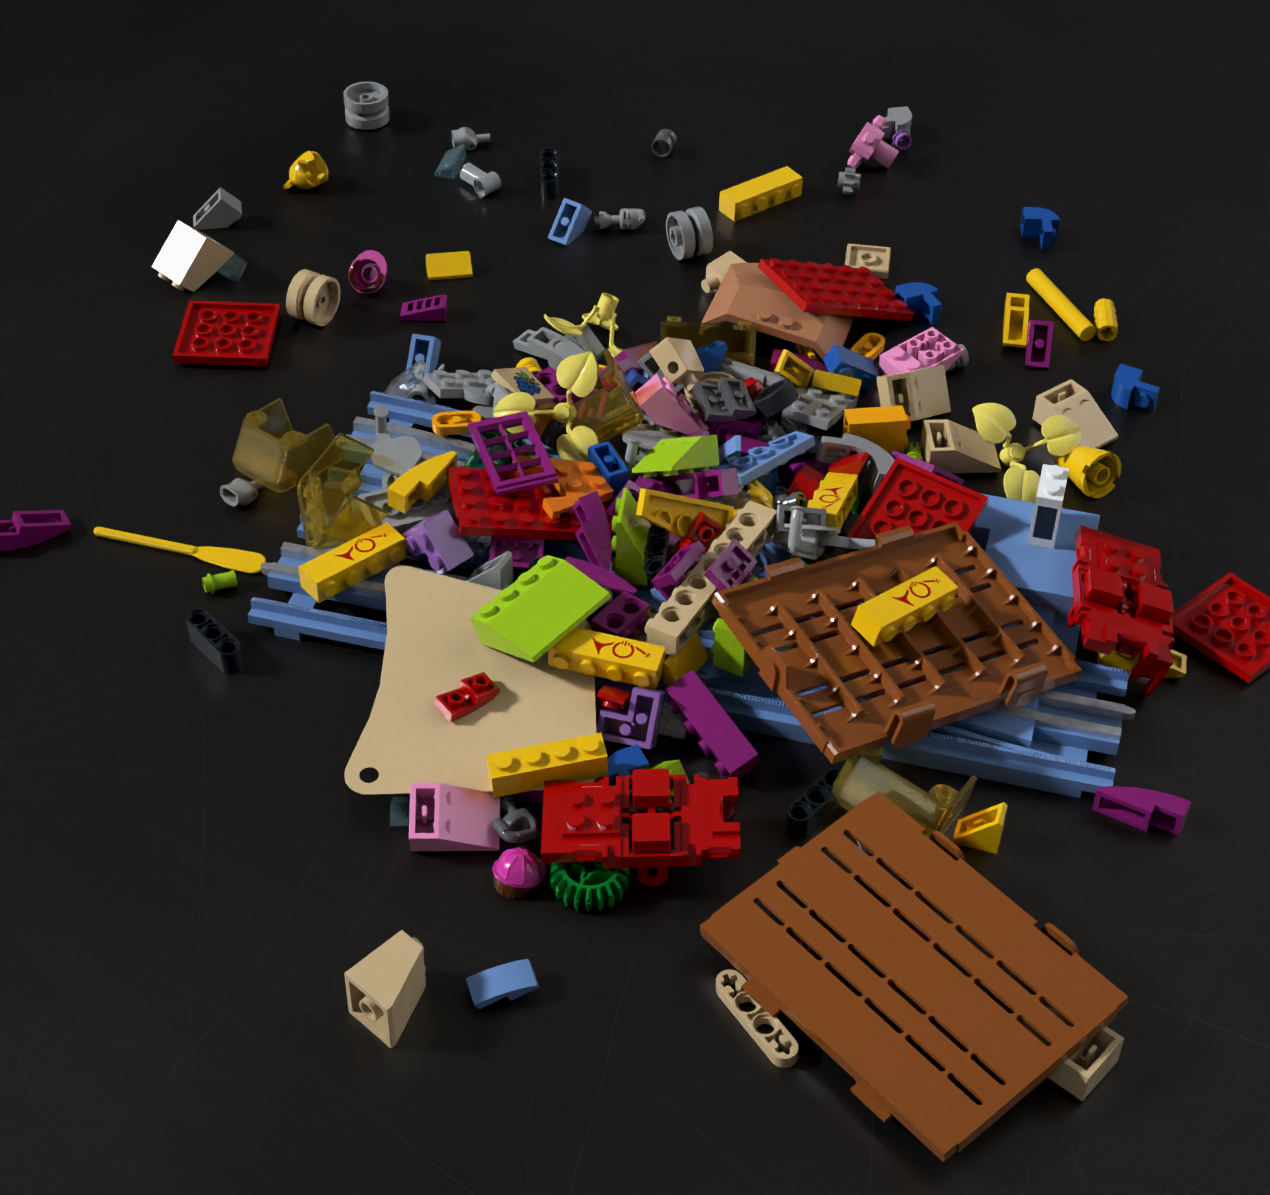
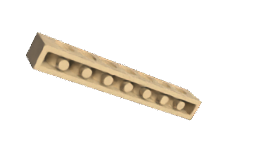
M749 500L743 509L740 508L737 511L735 519L725 526L723 533L718 539L713 540L708 552L700 556V562L693 570L687 572L685 580L680 586L677 585L674 588L672 596L668 601L661 604L655 617L648 620L645 626L647 643L665 646V654L675 658L715 609L712 600L714 594L719 590L703 574L724 548L734 539L755 558L776 530L777 510Z

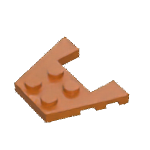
M517 456L519 462L538 458L533 456ZM550 458L558 477V483H554L553 486L561 495V497L544 498L542 508L551 520L560 518V514L565 512L569 515L575 513L572 506L578 498L594 491L598 492L602 503L612 499L614 490L606 482L593 462ZM542 465L523 469L526 476L544 472Z

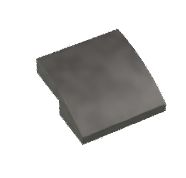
M721 377L718 384L696 381L692 388L705 421H735L754 416L757 412L743 379Z

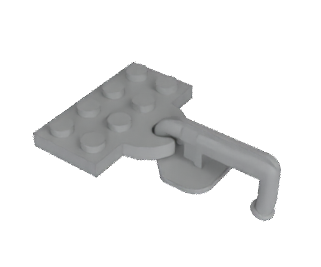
M723 359L718 369V372H725L739 379L746 380L750 377H753L755 380L758 379L762 382L764 389L777 381L785 379L779 374L730 359ZM812 386L807 389L795 387L799 397L782 411L781 417L827 431L844 416L845 409H853L857 405L858 396Z
M435 370L433 373L424 374V383L439 398H464L469 402L479 404L472 411L479 413L481 420L495 418L493 411L501 399L510 394L499 383L495 382L491 377L492 372L489 370H479L478 373H470L466 370H457L456 373ZM520 440L510 443L512 446H518L520 444Z
M377 405L374 408L378 442L373 443L369 447V456L374 467L387 473L382 480L381 490L358 495V502L369 529L372 530L387 522L397 532L407 531L421 521L446 509L452 518L456 519L448 480L429 502L419 498L406 514L388 506L387 488L397 478L417 465L422 458V449L418 441L412 436L391 438L387 430L389 410L385 405Z
M635 410L618 420L615 425V432L622 433V440L627 443L624 463L630 470V479L639 474L632 473V469L661 439L689 436L688 434L658 425L646 413ZM638 447H640L639 455H637Z
M801 506L790 507V524H784V528L789 529V533L774 532L773 543L782 544L781 549L789 550L793 556L816 560L821 554H830V550H832L831 553L844 555L879 544L878 540L827 535V533H841V529L835 527L802 525L806 509Z

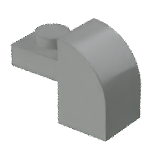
M908 106L888 108L887 117H884L886 123L881 130L885 134L881 140L892 139L894 134L900 130H906L910 134L912 113Z

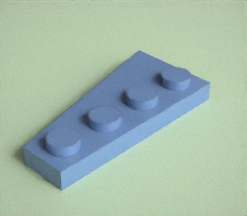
M795 431L770 441L769 447H754L748 450L749 455L740 458L734 455L726 458V464L709 466L710 471L737 468L738 485L747 486L748 483H751L760 476L767 475L770 470L777 466L786 464L791 458L804 454L807 449L815 445L814 436Z

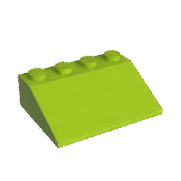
M547 555L539 559L537 564L530 570L521 574L508 588L501 590L492 601L480 607L470 620L482 645L534 663L611 598V594L566 560Z

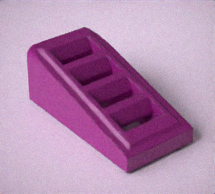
M438 295L402 303L400 320L446 321L448 310L447 295Z

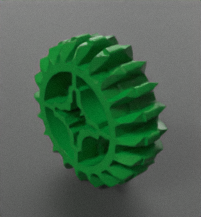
M602 862L552 863L550 869L551 888L556 892L558 900L564 899L566 907L574 904L576 911L584 907L588 913L592 908H597L601 912L604 905L612 908L614 901L621 902L623 894L627 893L631 872L629 868L605 869L602 867Z

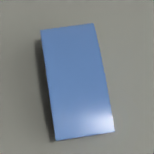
M529 959L502 964L466 978L473 1003L478 1009L505 997L512 1001L539 988Z

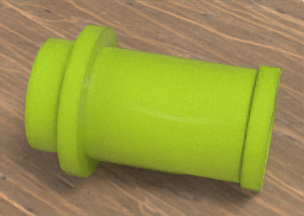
M910 442L906 455L924 461L921 455L922 445L916 442V447L914 448L913 442Z
M234 570L216 575L208 573L207 577H202L205 593L210 592L214 594L216 590L237 587V578Z

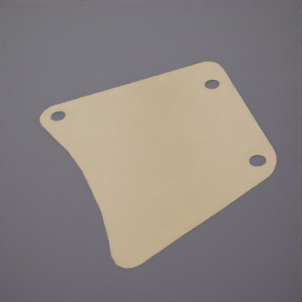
M396 566L386 574L384 585L387 636L381 680L369 720L345 768V783L351 790L363 795L410 794V783H444L481 790V792H492L488 775L487 754L597 733L595 678L593 675H585L549 666L548 651L533 663L482 645L470 618L478 612L480 607L488 604L498 596L501 590L410 566ZM586 619L578 625V628L591 630ZM484 672L500 689L499 694L472 713L449 722L434 705L436 696L458 689L462 679ZM369 767L376 769L379 772V777L376 781L366 783L360 779L359 774L363 769ZM596 778L577 782H594ZM543 787V788H538V789L527 790V791L544 790V787Z

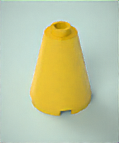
M1078 445L1071 453L1065 456H1053L1054 462L1058 466L1069 468L1068 477L1086 496L1095 499L1106 496L1115 486L1113 484L1115 477H1120L1121 474L1120 459L1110 451Z

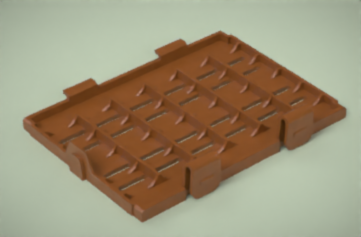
M956 522L914 534L913 529L909 525L876 534V538L879 541L878 545L806 566L800 557L768 565L764 569L768 573L767 577L717 591L712 600V604L719 612L718 614L760 669L759 675L772 692L776 691L831 764L884 747L886 740L892 739L891 744L896 749L916 743L924 738L930 730L997 708L1000 701L1005 700V706L1009 710L1029 704L1041 692L1080 679L1083 672L1075 662L1076 657L968 531H963ZM935 566L959 587L955 594L957 598H955V602L950 609L940 611L934 614L928 621H921L915 624L911 630L907 632L902 631L896 634L890 641H883L874 647L857 630L852 629L854 627L851 623L859 605L840 611L837 610L858 602L864 603ZM970 568H973V569H974V570H971V571H968V572H965V573H961V574H958V575L956 574L957 572H960V571H963V570H967V569H970ZM986 586L990 587V588H987V589H984V590H981V591H978V592H975V593H972V592H971V591H973V590H976V589H979V588H982V587H986ZM819 614L824 615L798 624L796 623V621L806 619L812 616H816ZM1017 623L1021 624L1019 626L1007 630L1002 629L1004 627H1008ZM776 627H782L781 629L775 631H771L758 636H753V634L760 633ZM834 633L838 634L836 636L820 640L814 643L811 642L812 640L825 637ZM983 634H987V635H988V636H985V637H982V638H979V639H976V640H973V641L964 643V640H967V639H970V638H974V637H977V636H980V635H983ZM1032 642H1036V643H1037V644H1035V645H1032V646H1029V647H1026V648H1023V649H1019V648H1018V647H1020V646H1023V645H1026V644H1029V643H1032ZM792 646H796V647H797V648H795V649H791V650H788V651H785V652H782V653H778V651L783 650V649H786V648H789V647H792ZM949 647L948 649H945V650H942V651H939V652H936V653H933V654H930V655H927V656L924 655V653H927V652H930V651H933V650H936V649H939V648ZM999 653H1003V654H1004V655H1002V656H999V657H996V658H993V659H990V660H987V661H984V662H980V661H979V660H981V659H984V658H987V657H990V656H993V655H996V654H999ZM905 659L910 660V661H908V662H905V663H902V664H899V665H896V666H893V667H890V668H887V669H884V668H883L884 666H887V665H890V664H893V663H896V662H899V661H902V660H905ZM960 666L966 667L944 675L939 674L941 672L954 669ZM862 673H869L868 675L850 681H841ZM920 679L926 680V681H923V682H920V683H917V684H914V685H911V686H908V687L899 689V686H902V685H905V684H908V683H911V682H914V681H917V680H920ZM822 686H827V687H828V688H825V689H822V690H819V691H816V692H812V693H809V694H806V695H803V696H798V695H797V694H800V693H803V692H806V691H810V690H813V689H816V688H819V687H822ZM881 692L884 693V695L860 703L856 701ZM838 706H842V707H843L842 709L835 710V711H832V712H829V713H826V714H823V715H820V716H817V717L812 716V715H814V714H817V713H820V712H823V711H826V710H829V709H832V708H835V707H838Z
M878 791L870 798L863 800L801 848L796 846L778 859L776 867L700 925V933L706 941L747 978V982L741 988L773 1018L782 1011L856 1080V1084L850 1088V1091L884 1123L894 1116L941 1161L945 1162L956 1151L958 1153L961 1152L1116 1018L1117 1013L1128 1004L1129 997L1079 956L1076 944L1053 924L1046 923L1040 931L1037 928L1038 921L967 864L961 849L949 838L937 830L932 832L928 838L925 835L926 829ZM844 834H850L874 856H868ZM827 850L852 873H846L822 851ZM884 864L888 866L913 889H907L882 866ZM863 881L891 906H884L862 887L860 883ZM786 887L799 900H801L807 906V908H802L800 905H798L782 889ZM924 897L953 923H947L922 902L921 899ZM754 902H761L778 919H780L784 923V925H778ZM900 915L904 916L931 941H925L898 917ZM819 916L846 942H840L814 918ZM964 931L994 958H988L960 933ZM796 934L823 960H817L791 936ZM942 949L972 976H965L938 951ZM857 950L886 977L880 978L853 952ZM1005 966L1037 994H1030L1001 968ZM834 968L851 985H853L862 994V996L855 995L846 985H844L836 976H834L830 972V970ZM897 986L899 989H901L908 997H910L917 1005H919L926 1012V1014L919 1013L912 1005H910L903 997H901L893 989V987ZM979 986H985L1005 1005H1007L1012 1011H1014V1013H1008L990 996H988L983 990H981ZM1049 1003L1074 1026L1069 1027L1043 1004ZM874 1004L893 1023H895L903 1031V1033H897L878 1014H876L870 1008V1006ZM1025 1021L1051 1043V1046H1046L1021 1023ZM938 1022L969 1051L963 1052L933 1024ZM912 1041L916 1042L935 1061H937L945 1069V1071H939L910 1043ZM979 1059L1006 1084L1000 1085L975 1061ZM954 1079L958 1080L983 1104L977 1105L952 1081Z

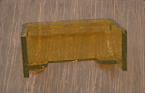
M667 316V321H661L660 342L666 337L691 340L694 348L698 349L719 340L726 343L728 347L723 359L750 363L751 366H754L757 326H753L752 321L738 320L737 325L683 322L681 317Z
M605 349L603 353L609 369L604 371L600 377L604 388L572 404L575 406L577 414L575 419L571 421V431L577 426L591 428L597 435L598 443L606 442L637 426L644 418L643 411L624 372L608 349ZM547 402L535 407L534 410H554L557 404ZM534 415L536 419L534 427L539 436L543 433L550 418L556 420L553 415Z
M278 398L261 409L246 415L242 422L232 461L236 470L272 491L279 493L290 490L342 457L328 423L307 435L293 431L283 402Z
M341 432L302 476L297 487L305 541L307 546L316 550L336 548L376 528L388 515L386 510L354 495L350 497L353 492L359 489L362 482L359 469L374 453V449Z
M883 747L847 759L831 789V793L835 795L834 801L850 811L863 800L870 798L880 791L926 829L925 835L928 838L936 830L942 834L945 833L966 806L978 779L972 775L959 792L948 785L939 784L935 785L927 793L879 763L884 756Z

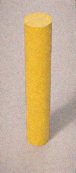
M1039 268L1031 270L1026 277V281L1082 341H1088L1093 338L1096 333V328Z

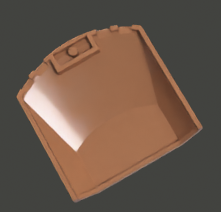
M734 263L730 265L701 322L699 334L704 335L707 327L728 321L812 348L823 360L834 344L844 346L855 317L805 313L758 268L759 263Z

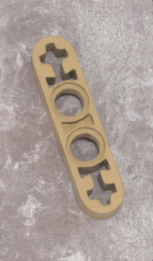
M732 969L720 972L716 978V993L774 1065L781 1068L793 1066L798 1059V1043L776 1016L774 1018L771 1017L768 1012L741 988L747 982L742 974ZM734 984H735V991H734L733 988H732L731 986H729V985H734ZM750 1002L756 1006V1009L751 1012H745L739 1008V1005ZM762 1024H768L774 1028V1031L770 1034H762L757 1030V1027ZM780 1046V1048H781L783 1051H788V1050H790V1053H789V1054H786L785 1052H780V1053H778V1047Z

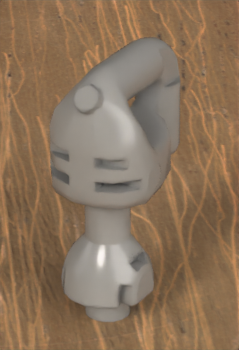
M636 208L620 209V215H610L607 212L600 211L599 216H594L595 225H600V229H605L611 224H620L622 230H633L645 221L646 214L644 210Z

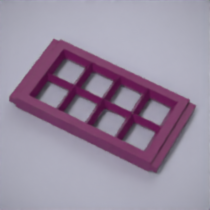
M524 411L468 423L469 433L498 496L558 483L557 473L528 412ZM521 425L525 429L523 432L509 435L504 430ZM500 430L502 436L483 440L481 434ZM529 438L531 445L513 448L510 442ZM506 444L508 450L489 453L487 447ZM535 452L538 457L519 462L517 458L518 455ZM512 457L514 461L513 464L495 467L493 462ZM542 465L544 472L526 476L523 469ZM518 471L520 474L518 478L502 481L499 476L500 474Z

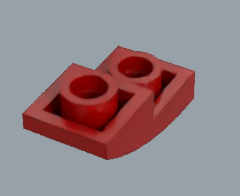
M700 511L686 531L676 553L680 548L700 541L706 548L702 554H706L708 552L707 548L723 527L719 522Z
M482 672L462 679L458 689L436 696L434 705L449 722H452L485 705L499 694L500 689Z
M605 685L598 691L597 698L602 703V707L613 712H618V709L627 711L632 693Z

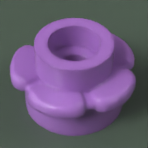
M900 130L892 138L893 147L900 150L909 148L912 143L911 135L906 130Z

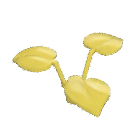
M602 293L597 306L594 305L590 313L582 315L584 321L581 325H574L564 319L544 315L546 321L553 328L570 336H582L583 332L581 330H583L588 322L610 330L609 348L606 352L614 358L623 351V349L617 348L614 345V331H618L619 328L615 324L617 316L615 310L619 299L613 295Z
M588 351L565 358L559 364L556 376L559 385L568 389L566 392V403L557 404L554 410H534L536 401L532 395L525 392H514L498 402L493 411L494 417L526 411L533 425H535L536 419L534 415H553L558 422L566 423V431L568 433L559 436L556 441L559 456L564 460L588 462L589 446L599 444L595 432L586 426H577L571 431V421L575 419L577 414L575 406L572 405L571 393L573 392L578 397H586L595 388L598 369L594 354ZM523 425L506 429L511 433L525 431Z
M983 403L972 408L977 431L983 440L991 444H998L1006 438V442L1003 444L1004 449L1001 450L999 457L1005 466H1010L1005 472L1003 479L1004 490L1008 499L1031 503L1036 501L1040 476L1035 471H1026V466L1019 463L1024 459L1026 452L1047 443V448L1051 455L1065 456L1071 453L1081 440L1082 431L1076 423L1065 416L1053 415L1047 418L1042 425L1041 432L1045 439L1025 448L1019 443L1010 444L1012 436L1009 431L1016 426V419L1010 409L998 403Z

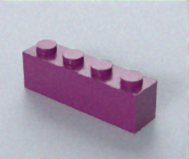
M693 670L665 689L669 698L666 700L667 705L674 714L679 712L685 719L682 721V724L690 735L695 733L701 741L698 742V745L707 757L712 754L717 761L714 765L723 778L726 776L738 777L739 780L761 764L759 754Z

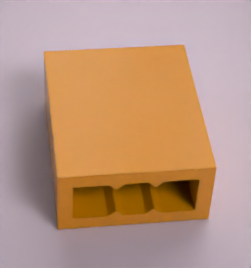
M903 405L845 409L842 437L844 433L856 435L877 444L889 454H891L892 450L904 454V449L908 448L906 432L911 426L910 416L905 414Z

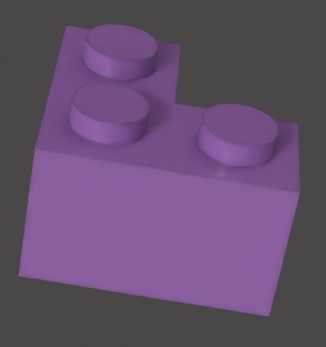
M447 509L421 521L401 534L405 538L407 551L413 557L426 553L429 558V564L438 574L452 570L474 555L463 535H460L459 528Z
M639 686L634 687L628 712L600 710L597 733H602L603 740L631 746L638 744L640 748L645 749L656 747L666 691Z

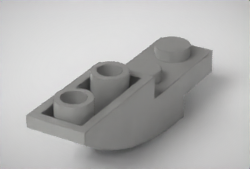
M541 327L538 331L528 329L513 341L515 349L548 360L549 367L557 370L559 364L565 358L585 353L582 348L569 339L544 327Z

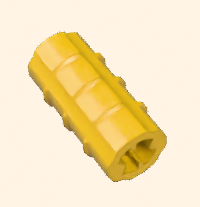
M1099 299L1094 306L1096 332L1100 340L1109 342L1114 340L1118 334L1116 309L1112 300Z

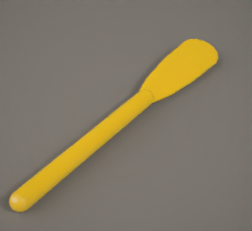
M96 527L93 531L95 536L190 555L223 568L248 574L261 572V564L267 563L266 558L256 552L212 546L196 547L104 527Z

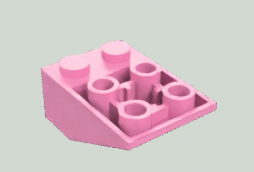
M931 327L881 354L879 359V376L943 364L946 372L964 353V349Z
M656 373L635 392L639 406L656 424L688 435L694 432L709 430L705 418L698 411L693 412L690 402L683 394L677 395L673 389L675 388L666 376L661 378Z
M410 783L409 844L411 851H500V835L492 827V821L500 818V797L494 798L491 792H481V790L444 783Z

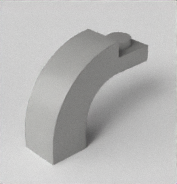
M844 433L842 438L822 436L815 454L818 462L832 463L833 460L862 452L869 453L870 455L860 473L866 478L871 493L876 491L895 461L887 451L877 444L848 433Z

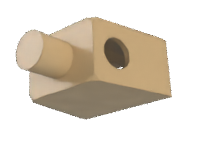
M732 251L725 253L707 265L706 279L701 282L702 289L706 293L713 290L717 292L730 265L747 262Z
M666 337L652 348L650 353L672 384L684 385L688 394L694 393L692 388L695 382H698L697 378L704 373V368L691 340Z

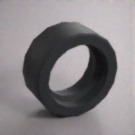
M788 378L773 383L752 399L759 419H766L778 414L794 403L799 397V393Z

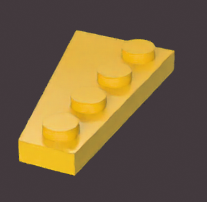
M640 488L636 515L682 539L700 511L719 522L723 527L715 539H718L723 533L725 526L732 522L734 506Z

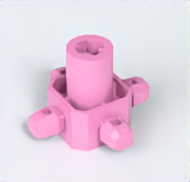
M878 115L872 124L869 122L865 124L848 151L853 154L847 162L848 167L857 168L862 161L866 163L870 157L886 168L890 167L899 151L881 140L885 134L881 131L886 123L884 117Z

